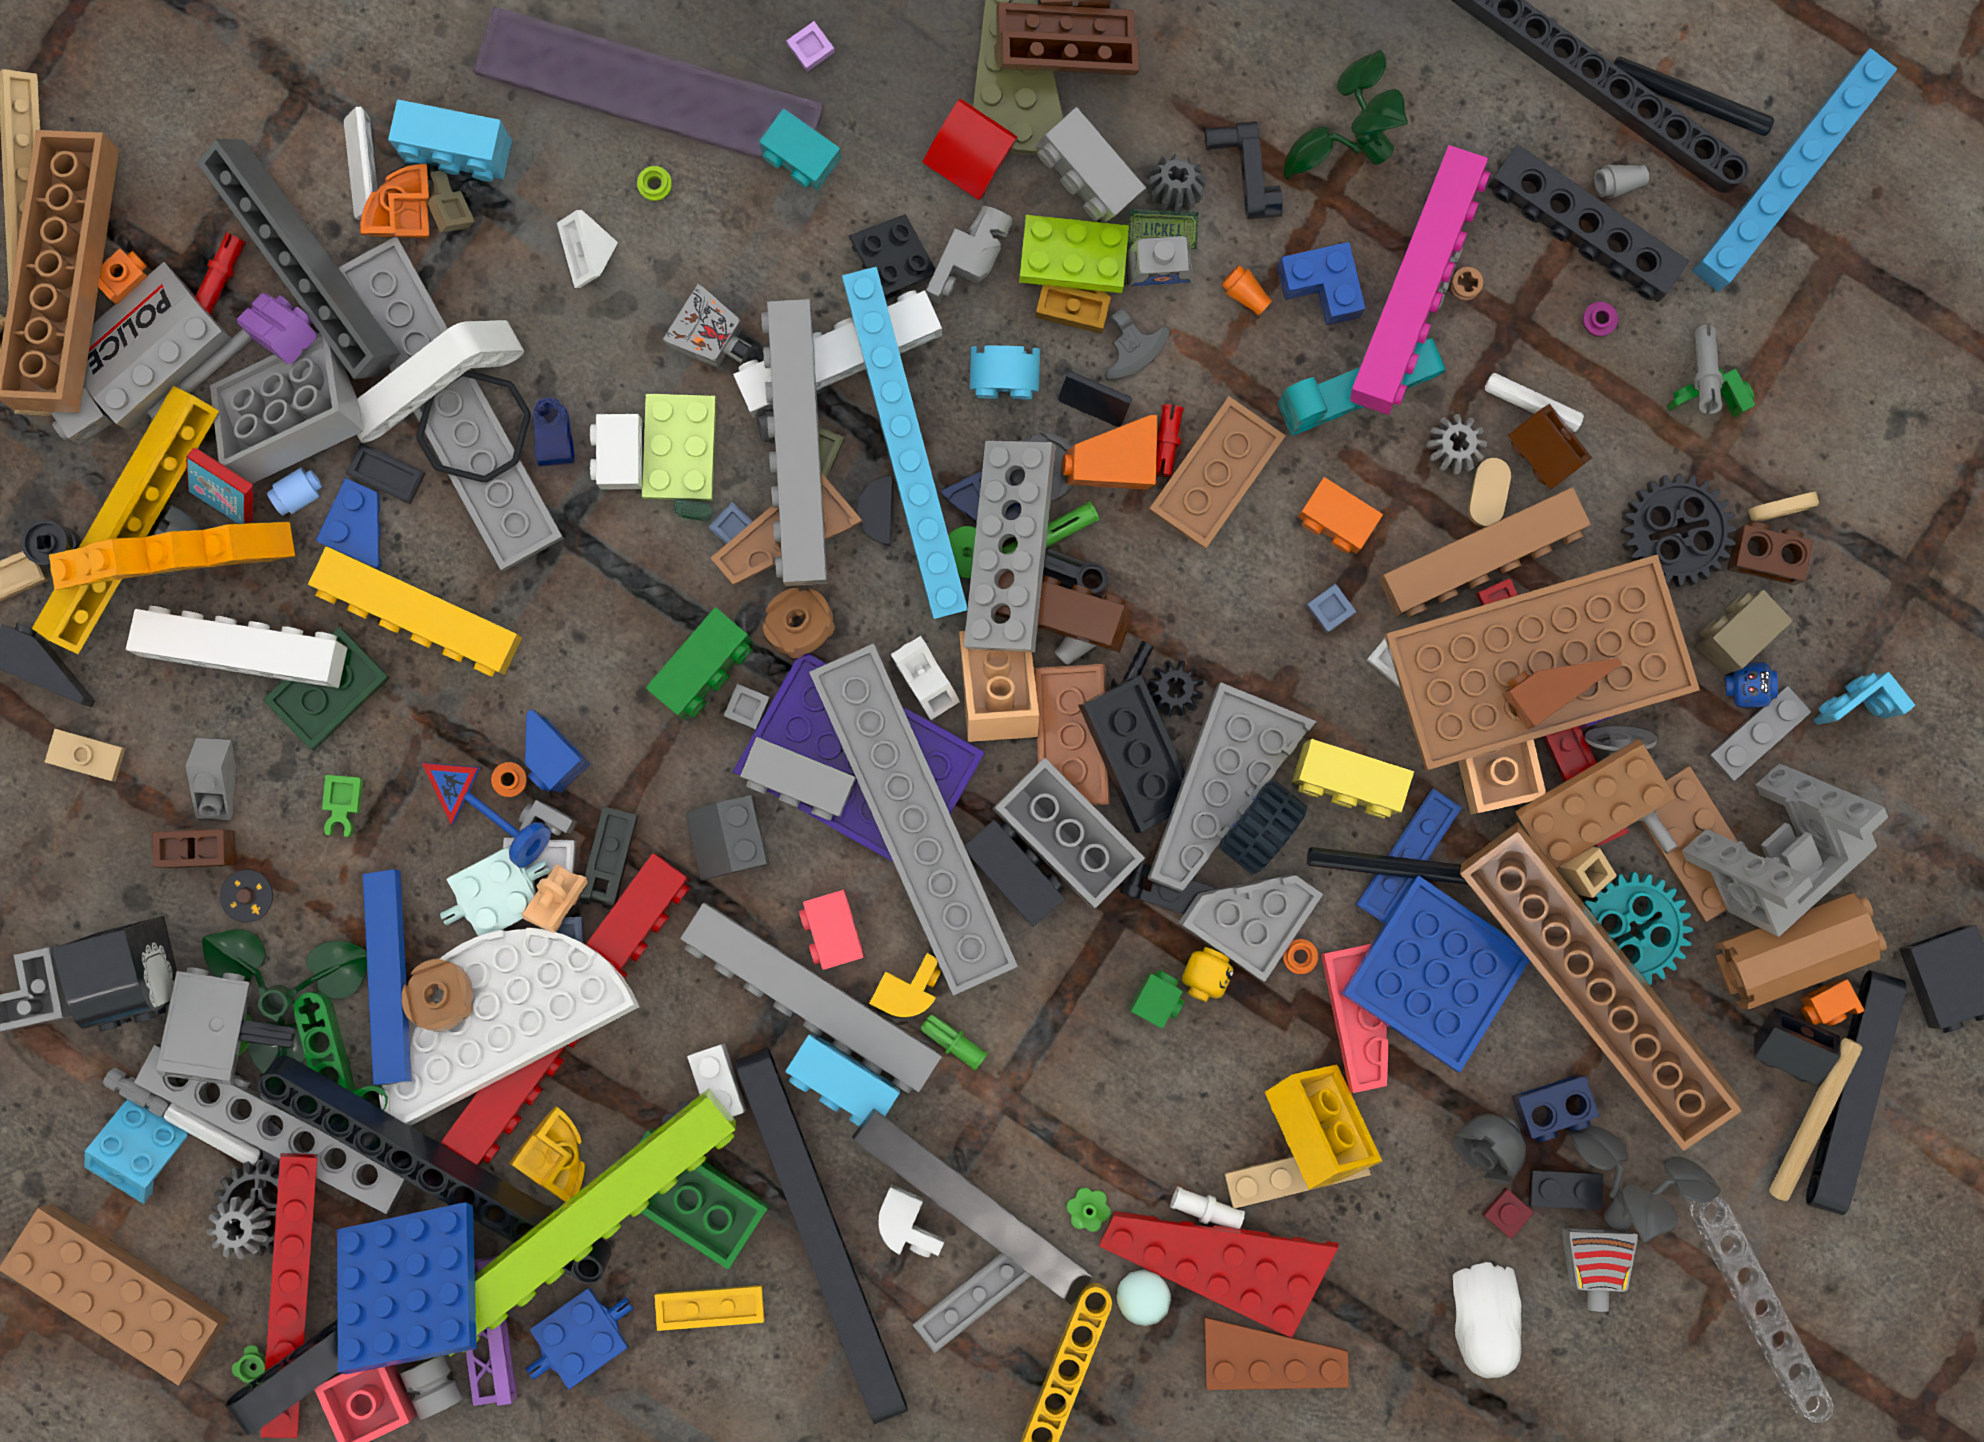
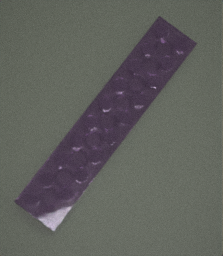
M495 6L493 7L473 69L477 76L763 161L765 160L762 157L763 152L761 151L759 140L783 108L815 131L818 129L824 110V105L819 102Z

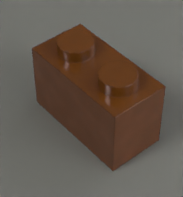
M1550 403L1508 434L1512 440L1511 444L1515 452L1529 461L1537 480L1543 485L1547 484L1550 489H1553L1592 459L1591 455Z

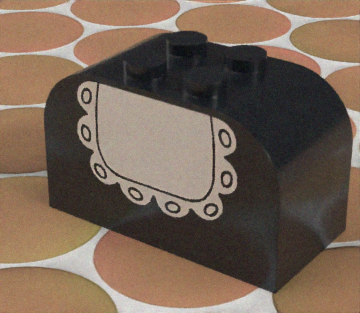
M164 916L97 932L52 948L69 1011L80 1028L87 1029L98 1026L99 1031L102 1032L131 1022V1017H134L135 1023L155 1018L157 1015L167 1012L165 1006L170 1004L177 968Z

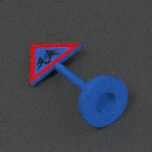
M422 763L451 825L455 823L466 800L515 838L509 849V859L518 868L530 865L544 851L551 836V830L541 822H536L519 831L469 792L480 767Z

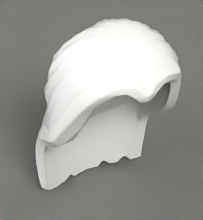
M1485 1262L1472 1265L1471 1269L1464 1268L1453 1274V1290L1456 1303L1455 1337L1465 1364L1471 1372L1484 1378H1499L1508 1375L1517 1367L1521 1356L1522 1306L1514 1269L1506 1267L1504 1270L1501 1266L1497 1265L1494 1267L1492 1263Z

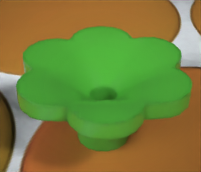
M1084 1187L1077 1191L1075 1198L1068 1201L1067 1211L1072 1215L1071 1224L1075 1228H1086L1091 1232H1095L1101 1228L1103 1221L1110 1218L1111 1210L1106 1205L1107 1198L1104 1192L1100 1190L1092 1192ZM1088 1208H1091L1092 1213L1088 1214L1086 1213V1210Z

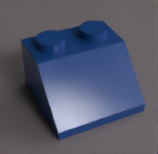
M533 709L526 714L525 764L532 771L528 777L541 790L545 789L547 792L553 790L561 793L591 763L543 714Z

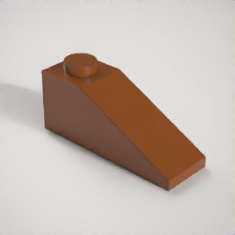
M1618 658L1539 670L1530 675L1523 671L1507 683L1511 689L1502 695L1526 728L1530 729L1544 721L1622 663Z

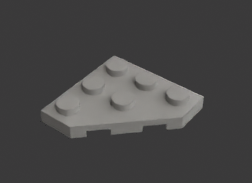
M1290 873L1198 893L1179 921V924L1265 982L1323 894L1297 875Z

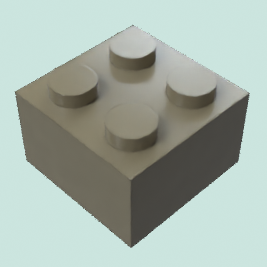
M1765 590L1754 594L1748 591L1742 597L1737 596L1723 609L1727 613L1725 616L1723 615L1717 620L1713 619L1698 633L1702 638L1694 645L1722 675L1743 669L1793 620Z

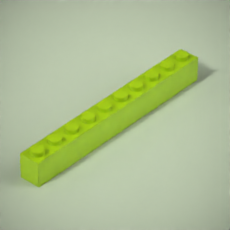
M709 1088L475 1274L476 1343L480 1339L478 1334L487 1327L491 1330L498 1327L508 1317L506 1312L516 1304L519 1307L527 1304L536 1295L535 1289L542 1283L546 1282L550 1285L564 1273L563 1267L574 1259L575 1262H579L586 1257L593 1249L591 1244L601 1236L606 1240L616 1233L621 1227L619 1222L629 1214L632 1217L640 1214L649 1205L648 1199L659 1191L662 1195L669 1191L677 1183L676 1177L687 1169L691 1172L699 1167L706 1159L704 1154L714 1146L717 1149H721L733 1139L735 1135L732 1132L735 1131L736 1120Z

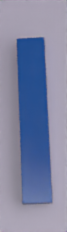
M393 869L363 874L373 1085L381 1086L412 1082L409 1023L401 1002L402 990L404 985H406L401 871Z

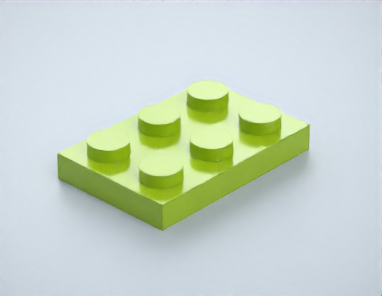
M1026 215L1019 283L1122 293L1129 225Z

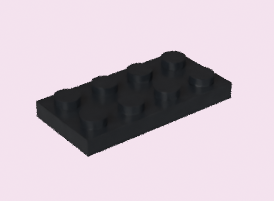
M1138 675L1078 706L1135 833H1142L1170 817L1185 771L1142 675Z

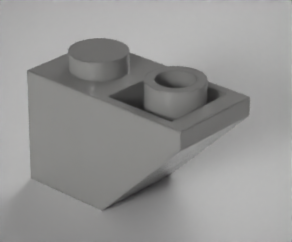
M196 738L185 766L195 816L198 819L231 820L233 816L236 776L232 741Z

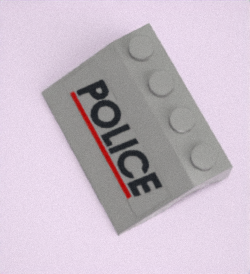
M163 262L118 304H115L93 323L84 387L115 424L130 431L148 415L147 411L169 393L172 386L176 387L232 337L203 308L191 290L174 271Z

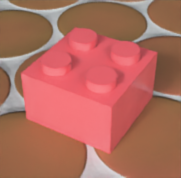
M396 1365L346 1375L338 1373L314 1389L337 1442H369L408 1424L417 1416Z

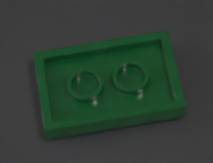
M338 627L332 633V635L337 636L336 641L347 647L339 688L283 680L263 699L280 719L313 751L390 679L382 668L341 627Z

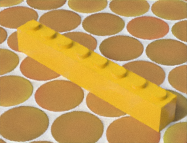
M172 386L79 548L86 547V544L108 539L147 537L187 468L186 456L193 448L198 449L219 410L195 396ZM122 579L54 590L32 629L47 640L79 654Z

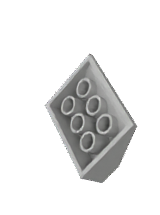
M320 332L316 334L317 338L307 349H302V354L293 364H287L276 355H271L210 385L212 407L219 410L214 420L219 463L252 484L363 432L359 403L346 369Z

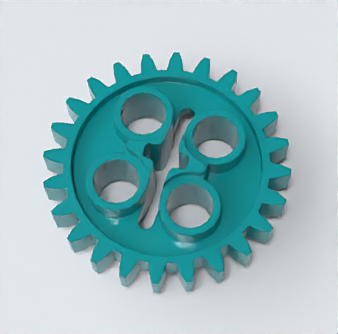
M1634 871L1630 872L1628 881L1625 880L1622 874L1616 873V884L1609 882L1604 887L1605 890L1595 895L1596 898L1593 901L1583 899L1582 902L1589 908V911L1600 924H1602V920L1606 915H1616V927L1606 932L1611 938L1621 936L1615 941L1620 949L1624 945L1633 944L1635 954L1629 961L1646 982L1651 985L1652 974L1655 973L1661 979H1665L1664 967L1667 966L1674 971L1677 969L1672 961L1674 957L1686 958L1679 948L1680 946H1691V942L1683 938V933L1693 931L1692 927L1683 924L1684 920L1691 917V913L1679 911L1686 901L1682 898L1672 900L1677 890L1670 887L1663 891L1665 886L1663 879L1659 878L1652 885V875L1648 873L1643 875L1641 881H1639L1638 875ZM1645 896L1648 901L1647 909L1643 913L1635 914L1632 908L1634 900L1637 897ZM1656 912H1661L1659 918L1646 922ZM1632 921L1640 925L1636 928L1638 932L1636 936L1627 933L1631 930L1629 924ZM1663 926L1666 932L1664 940L1661 943L1653 944L1650 939L1652 930Z

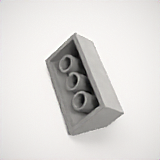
M1043 758L992 808L1090 908H1096L1145 859L1046 758Z

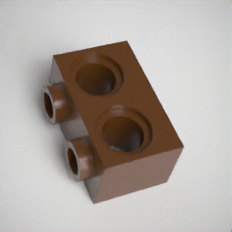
M1748 522V525H1744L1735 531L1733 541L1736 544L1732 546L1727 570L1797 585L1806 580L1814 540L1803 538V533L1795 530L1784 529L1782 533L1769 530V525L1760 522ZM1749 540H1754L1759 544V556H1754L1748 551L1747 544ZM1784 547L1789 548L1794 554L1792 564L1785 562L1782 558V549Z
M215 829L152 832L153 868L236 866L235 831Z

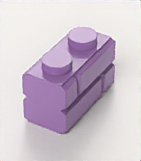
M261 293L252 303V308H247L237 318L238 324L254 341L287 364H293L302 354V349H307L317 338V333L309 326L312 321L308 315L299 307L294 308L281 295L274 299L267 293Z

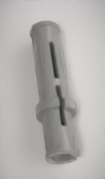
M1702 325L1694 331L1697 374L1694 384L1695 388L1699 391L1700 411L1706 413V403H1708L1709 414H1714L1722 408L1720 389L1723 384V376L1719 372L1717 331L1716 328L1710 326V336H1708L1707 325Z

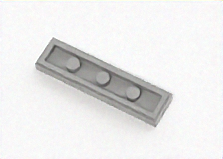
M1001 1252L913 1322L912 1325L935 1353L1028 1279L1031 1274Z

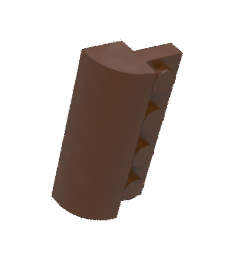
M999 2L996 7L997 42L994 46L996 65L999 69L1132 76L1137 75L1139 72L1138 37H1135L1134 10Z

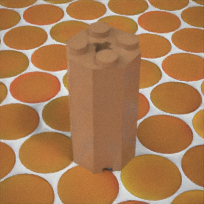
M1843 893L1813 905L1780 937L1759 927H1754L1715 942V949H1722V953L1716 955L1717 965L1730 994L1738 993L1742 1000L1736 1002L1740 1009H1752L1880 960V952L1887 950V945L1882 933L1874 927L1871 919L1874 913L1869 900L1866 897L1858 899L1855 893Z

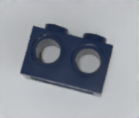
M1576 1074L1512 1095L1525 1136L1531 1139L1536 1138L1537 1142L1553 1139L1558 1136L1556 1131L1570 1127L1571 1131L1591 1126L1590 1120L1599 1117L1587 1078L1584 1075ZM1576 1094L1580 1099V1108L1577 1112L1570 1114L1566 1109V1100L1571 1095ZM1543 1105L1547 1110V1118L1542 1124L1536 1125L1532 1119V1112L1536 1107Z

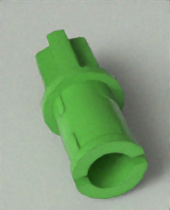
M934 1014L929 1015L921 1026L922 1032L944 1047L947 1055L951 1052L970 1066L973 1071H976L988 1054L964 1037L962 1030L957 1032Z

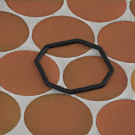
M467 370L454 381L464 376L508 387L522 410L524 417L512 460L485 476L439 465L423 438L434 396L425 402L416 437L417 442L436 471L479 482H488L519 462L531 414L514 383L509 380Z

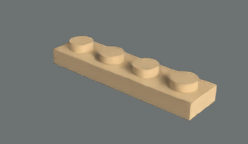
M1294 1156L1224 1173L1231 1205L1234 1209L1309 1190ZM1367 1168L1333 1184L1371 1175L1370 1170Z

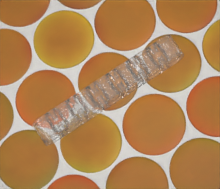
M1720 1198L1704 1203L1692 1202L1690 1207L1692 1219L1791 1406L1796 1413L1813 1423L1827 1421L1833 1413L1834 1405L1731 1208ZM1714 1203L1717 1207V1215L1714 1219L1707 1221L1704 1217V1210L1707 1205ZM1731 1235L1734 1239V1246L1729 1252L1724 1253L1721 1249V1241L1724 1237ZM1748 1267L1751 1277L1747 1283L1741 1285L1738 1281V1273L1741 1269ZM1765 1299L1768 1304L1767 1311L1763 1315L1757 1316L1755 1306L1758 1301ZM1783 1331L1785 1336L1783 1344L1778 1348H1774L1772 1345L1774 1334ZM1800 1363V1376L1797 1379L1790 1380V1368L1794 1364ZM1816 1395L1818 1397V1406L1815 1410L1807 1412L1806 1403L1808 1399Z

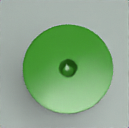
M972 526L959 527L948 535L958 574L963 578H971L976 528Z

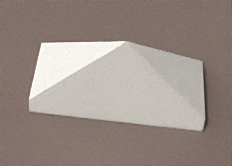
M576 210L557 222L574 288H581L601 275L618 242L583 210Z

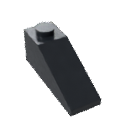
M17 622L15 628L2 624L0 628V670L81 705L93 707L95 703L93 697L46 641L35 637L36 631Z

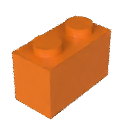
M1323 477L1298 517L1303 520L1302 526L1316 535H1320L1322 532L1332 538L1331 544L1338 550L1349 554L1350 551L1357 554L1383 514Z

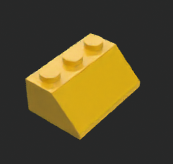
M1338 1065L1292 1074L1265 1092L1309 1190L1333 1184L1382 1162Z

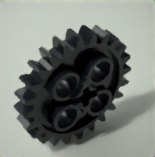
M1678 473L1673 477L1672 483L1668 476L1664 475L1659 479V485L1653 480L1646 484L1648 492L1640 489L1635 493L1639 501L1631 500L1627 504L1634 512L1626 513L1622 516V519L1629 522L1630 526L1620 530V533L1630 535V540L1622 544L1625 548L1633 547L1634 552L1628 557L1629 561L1637 558L1644 559L1658 554L1666 583L1669 584L1671 579L1674 578L1676 587L1683 586L1685 577L1690 586L1698 583V575L1703 580H1707L1711 577L1709 569L1715 572L1722 569L1717 559L1725 561L1731 557L1724 548H1729L1736 544L1735 541L1727 538V535L1737 531V528L1727 525V521L1735 517V513H1724L1723 511L1730 503L1729 500L1722 502L1716 500L1720 494V489L1709 493L1707 491L1709 486L1708 480L1696 486V475L1690 476L1684 483L1682 474ZM1685 501L1692 502L1696 506V517H1690L1685 513ZM1652 510H1657L1663 515V526H1656L1652 523L1650 519ZM1703 520L1708 522L1706 527L1694 528L1682 535L1676 533L1657 540H1650L1649 538L1651 534L1666 532L1675 526L1681 528ZM1695 534L1705 538L1707 542L1705 551L1698 550L1693 542ZM1662 543L1672 547L1674 554L1672 560L1665 559L1661 555L1660 546Z

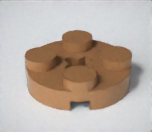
M798 588L787 589L774 597L767 606V617L765 623L763 622V632L777 651L787 654L790 658H800L804 654L814 651L835 630L833 613L829 604L818 591L809 589L810 591H800ZM798 616L801 619L806 617L802 625L792 627L794 625L792 620L794 617Z
M432 959L421 963L411 972L413 977L409 980L408 986L404 985L401 1002L406 1017L412 1023L429 1031L442 1032L455 1027L462 1019L469 1017L473 1009L471 1003L473 988L468 974L461 966L441 959ZM437 987L444 991L443 998L439 1003L431 1001V996L435 995V988Z

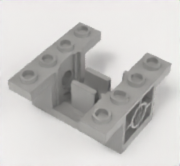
M1781 763L1756 784L1759 795L1785 806L1797 837H1795L1791 825L1784 823L1761 844L1766 857L1764 859L1749 852L1744 842L1739 841L1737 843L1709 829H1705L1682 850L1686 861L1711 872L1729 913L1778 937L1877 848L1872 832L1888 818L1883 806Z

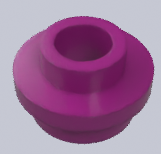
M1606 302L1591 304L1583 314L1584 328L1593 336H1607L1614 331L1618 324L1616 310ZM1597 313H1602L1606 316L1607 321L1605 324L1597 322Z

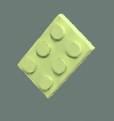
M646 394L642 480L643 499L713 501L716 396Z

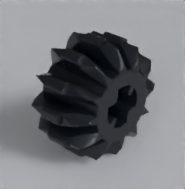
M1166 660L1164 662L1166 674L1160 668L1154 667L1152 672L1160 681L1147 679L1145 683L1148 687L1156 688V691L1149 693L1152 699L1157 697L1159 699L1155 704L1157 711L1163 705L1167 706L1165 718L1168 719L1173 714V708H1176L1180 719L1186 716L1184 705L1192 712H1195L1198 707L1190 698L1197 700L1204 698V693L1194 690V688L1202 686L1204 680L1196 679L1192 681L1191 677L1197 672V668L1193 666L1186 674L1183 672L1185 667L1184 660L1178 662L1176 670L1173 669L1172 662ZM1169 681H1172L1173 685L1177 681L1182 684L1180 689L1182 697L1178 698L1177 694H1175L1172 698L1168 695L1167 692L1170 687L1167 683Z

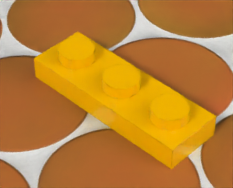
M762 1285L655 1294L657 1331L764 1323L765 1321Z

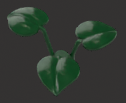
M1377 50L1373 54L1366 55L1352 63L1338 80L1337 89L1341 95L1348 96L1355 92V97L1362 109L1360 115L1355 118L1351 126L1356 142L1354 143L1335 132L1329 134V130L1325 126L1308 131L1293 144L1288 152L1284 164V176L1287 180L1292 175L1303 173L1322 163L1330 154L1333 148V141H1338L1351 148L1355 154L1362 151L1374 165L1385 162L1392 155L1394 145L1382 131L1408 125L1403 95L1399 90L1391 89L1378 94L1368 104H1366L1363 98V89L1377 84L1385 71L1386 56L1382 50Z
M232 929L208 934L202 939L205 960L215 977L223 978V973H233L244 976V981L250 982L254 975L259 986L258 993L261 994L258 1001L259 1010L264 1016L278 1022V1024L274 1022L264 1023L288 1026L295 1029L294 1042L290 1048L249 1043L248 1051L250 1057L263 1074L276 1057L289 1056L301 1063L306 1058L297 1024L285 1025V1020L282 1017L292 1005L293 996L317 981L319 991L329 998H346L360 987L367 970V951L364 948L348 941H328L316 946L307 956L306 965L313 976L290 990L283 985H273L267 988L262 973L256 969L263 964L266 956L263 942L256 934L244 929Z

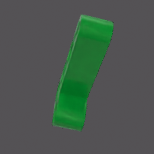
M320 991L307 992L300 995L295 1000L293 1010L308 1067L325 1076L324 1074L328 1067H334L339 1074L337 1084L368 1101V1096L372 1091L378 1092L381 1097L384 1095L385 1109L388 1104V1096L382 1085H370L359 1089L355 1087L331 998ZM312 1003H319L320 1009L316 1010L315 1013L308 1012L307 1006L312 1005ZM325 1022V1026L311 1028L313 1023ZM320 1032L325 1033L330 1040L329 1047L324 1052L317 1048L315 1042Z

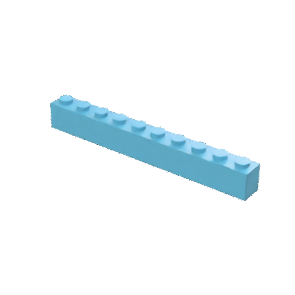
M877 267L842 275L843 286L932 619L966 611L968 608Z

